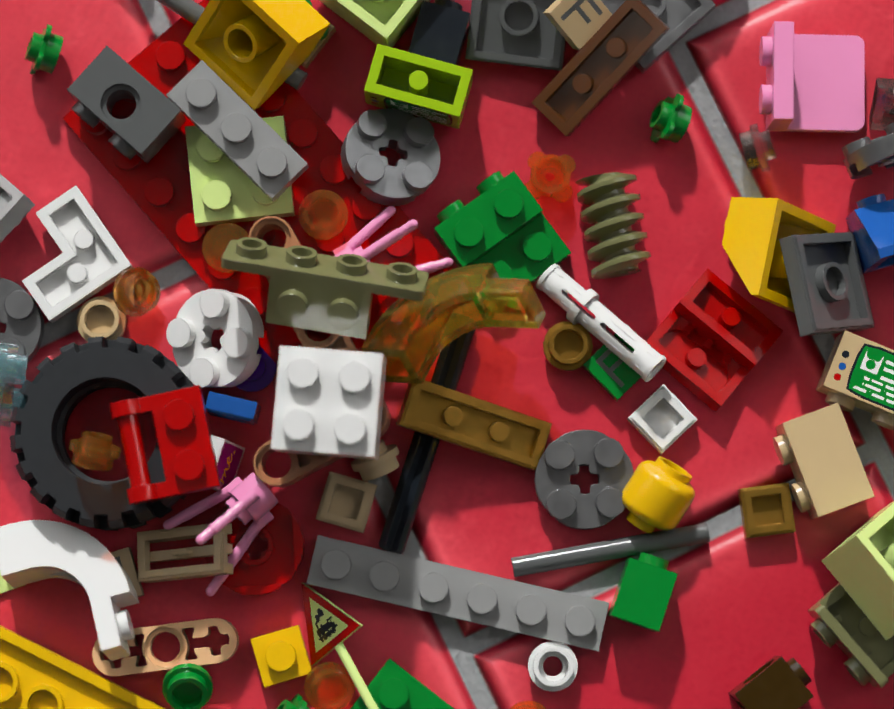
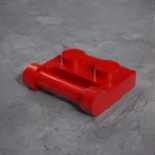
M200 385L109 404L112 420H118L131 488L126 490L129 505L222 487ZM150 413L153 414L166 478L164 482L151 484L138 420V416Z

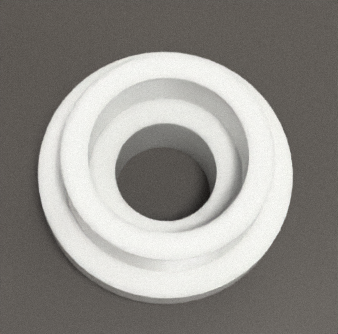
M555 641L544 642L538 645L529 657V676L543 690L552 692L563 690L574 681L577 675V658L571 648L563 643ZM551 656L559 658L562 663L560 673L555 676H549L543 670L544 661Z

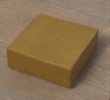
M789 482L738 489L744 539L796 532Z

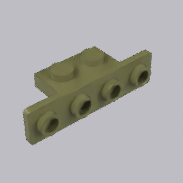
M253 237L230 240L221 260V267L224 269L270 276L266 313L267 323L366 339L369 331L373 293L422 301L429 278L428 272L418 270L409 263L394 262L384 265L367 262L364 257L356 254H342L336 257L318 254L316 250L307 246H291L289 248L270 246L265 241Z

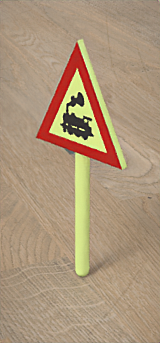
M301 583L311 666L316 665L335 649L368 709H379L343 644L363 624L306 583Z

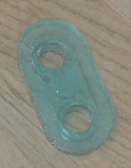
M0 342V426H11L13 407H20L24 397L19 392L21 388H15L16 384L23 385L25 383L28 355L19 354V344Z

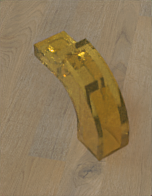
M493 263L467 265L429 278L422 301L404 298L397 299L375 323L361 349L363 352L384 354L387 359L385 382L423 384L439 353L459 336L484 327L539 329L546 312L529 279L500 278Z

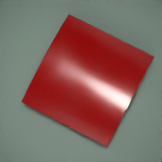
M707 268L646 342L659 354L667 358L662 368L716 412L782 334L783 330Z

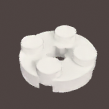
M207 289L196 293L184 303L177 314V318L168 324L166 338L172 346L173 355L179 369L195 386L200 385L203 388H228L243 383L257 368L262 355L256 354L259 346L258 338H264V326L257 308L247 297L223 289ZM222 329L224 334L219 339L222 345L219 350L217 347L212 346L211 337L214 330Z

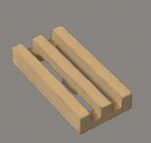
M210 524L137 532L138 582L155 583L233 574V564L228 563V554H233V545L227 543V535L232 534V524H228L213 536V545L150 552V543L193 539ZM214 556V563L150 570V563Z

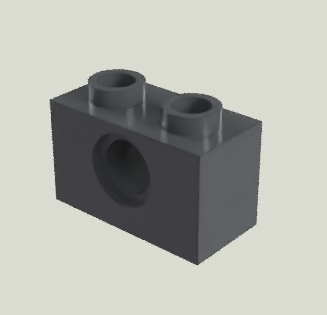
M108 46L101 51L67 89L76 102L71 109L93 129L98 123H101L113 134L108 140L109 143L128 160L137 155L148 164L187 121L179 107ZM122 99L134 100L136 102V109L130 117L126 119L112 117V109L118 101Z

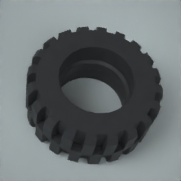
M104 336L88 338V343L78 346L73 342L60 348L62 354L53 360L46 357L36 367L40 372L32 382L26 379L19 391L24 395L20 407H13L11 422L16 424L15 435L10 436L11 451L17 453L19 463L16 465L21 479L27 481L32 488L30 493L40 503L49 507L52 513L61 518L85 527L118 531L121 528L134 529L147 525V521L156 517L162 518L171 512V507L180 498L184 500L188 494L129 505L126 491L131 488L129 477L117 481H101L82 473L73 464L67 453L65 430L74 408L86 396L97 390L120 388L131 391L140 397L194 386L188 377L173 361L165 357L160 351L149 345L144 346L136 343L133 339L118 337L117 340H107ZM158 439L153 454L147 462L151 484L166 481Z

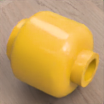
M661 456L656 461L647 460L641 462L622 491V503L630 511L626 517L627 520L649 534H652L655 528L666 531L674 529L695 498L694 488L690 484L693 477L676 463Z

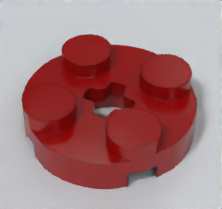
M277 503L269 510L274 518L258 533L261 540H268V550L261 551L260 559L251 560L249 552H245L234 567L233 574H229L222 583L227 588L243 595L260 596L277 591L294 578L304 556V536L298 521L289 509ZM225 505L223 509L217 512L210 524L227 511L229 507ZM236 517L229 523L232 524V534L227 535V543L232 544L233 549L253 520L244 525ZM213 537L205 542L203 546L213 545ZM214 556L205 557L206 563H214Z

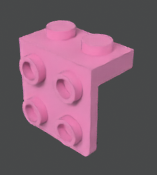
M774 21L767 36H761L759 46L760 66H766V85L761 84L759 91V113L766 114V131L856 133L860 131L865 123L864 40L856 35L794 34V22Z

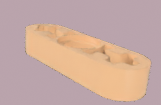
M221 618L134 628L135 636L144 634L142 652L147 661L146 666L138 665L140 656L123 658L121 660V667L115 668L113 661L104 659L99 639H97L93 646L92 658L97 669L108 676L169 670L177 665L186 663L199 666L222 663L229 660L236 653L239 646V635L236 628L229 621ZM218 626L220 634H228L229 644L221 646L220 655H213L211 647L194 648L197 659L188 660L190 643L184 631L185 629L194 628L193 638L209 636L211 632L210 627ZM163 632L174 634L180 642V652L170 662L158 660L152 651L154 639ZM136 638L127 640L129 647L139 646Z

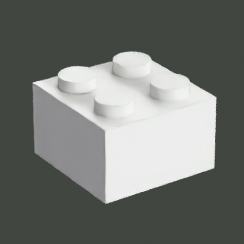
M280 345L271 449L283 453L378 460L387 364L384 354Z

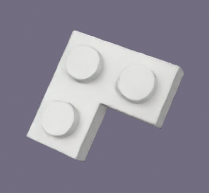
M74 186L36 212V215L63 253L23 279L22 282L51 323H54L134 268L77 186Z

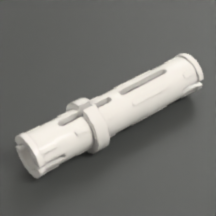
M556 263L551 265L541 275L536 283V287L567 312L566 319L573 325L580 323L611 352L636 371L645 382L650 381L661 370L667 358L659 354L627 324L599 302L600 296L592 288L585 290ZM570 293L579 303H581L590 312H592L595 315V319L586 310H584L575 301H573L568 296V294ZM608 326L634 349V352L610 333L606 327Z

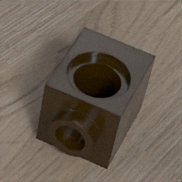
M782 656L772 657L729 692L741 709H799L814 697L806 687L811 682V679L794 658L786 662Z

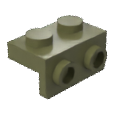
M838 583L808 610V613L815 619L810 627L825 645L831 648L836 644L849 658L843 664L858 683L865 686L869 682L873 687L882 688L889 682L888 677L894 673V636L886 641L841 584Z

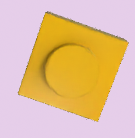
M300 625L250 639L264 687L313 673Z

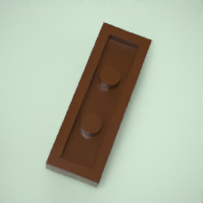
M626 0L531 103L565 136H570L670 28L641 0Z

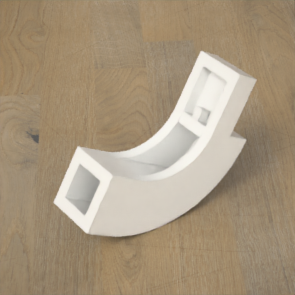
M28 520L0 526V573L13 588L49 578H62L80 584L85 588L90 599L101 651L111 661L131 656L127 640L135 638L134 628L128 610H120V608L139 603L138 596L131 579L123 567L102 543L79 528L56 521Z

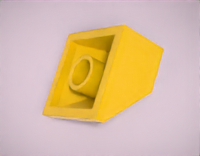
M210 0L183 44L200 60H203L253 110H256L309 57L330 23L306 0Z
M731 197L728 216L724 225L722 246L751 295L795 313L779 239L791 235L835 233L836 225L779 198Z

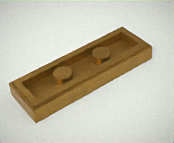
M411 377L396 425L536 471L538 462L543 455L552 423L416 377Z

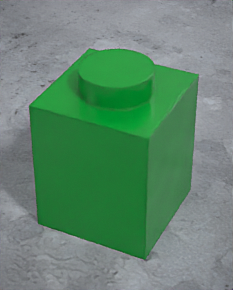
M644 552L640 553L638 560L633 558L626 559L608 616L659 632L678 575L667 570L669 561Z

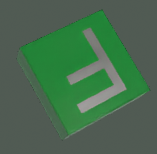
M616 333L614 334L617 339L634 352V349ZM605 345L582 366L615 401L619 400L641 378L636 371L630 368Z

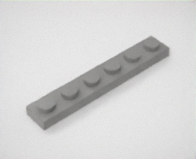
M320 535L317 536L306 583L594 651H599L609 602Z

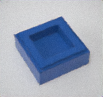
M211 391L208 393L205 405L207 412L212 416L250 425L258 423L261 406L258 402Z

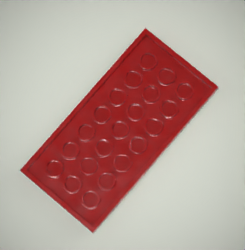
M202 0L198 4L206 8L210 0ZM183 17L128 62L132 68L166 97L201 61L183 44L194 27L193 23ZM283 82L259 108L254 110L261 118L284 117L287 144L309 166L292 184L295 216L280 218L289 224L302 246L313 248L318 254L334 256V249L348 242L388 206L367 199L360 193L362 188L354 182L353 178L351 177L348 180L341 164L343 142L299 92ZM132 99L118 101L112 109V117L117 119L130 117L136 109V102ZM73 110L63 117L66 124L210 289H223L243 295L254 304L264 326V338H258L259 345L275 362L277 367L280 345L303 347L293 327L266 322L269 282L265 275L221 267L222 255L230 240L249 237L250 229L258 220L200 227L195 225L185 126H194V124L186 116L187 121L147 164L137 155L128 160L108 141L113 134L101 123H98L93 129ZM394 206L396 209L395 214L360 246L364 250L393 230L409 222L410 218L399 206ZM416 228L369 260L372 263L384 265L404 262L417 266L444 259V257L425 235ZM272 230L267 232L262 240L267 245L283 248L286 243V234L281 230ZM451 266L429 274L428 284L422 301L373 293L369 331L366 339L351 337L359 352L383 353L386 355L466 286V282ZM307 329L308 337L313 341L320 342L326 340L331 335V333Z

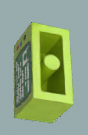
M377 43L364 88L366 104L384 109H397L415 117H422L431 122L460 129L472 86L473 70Z

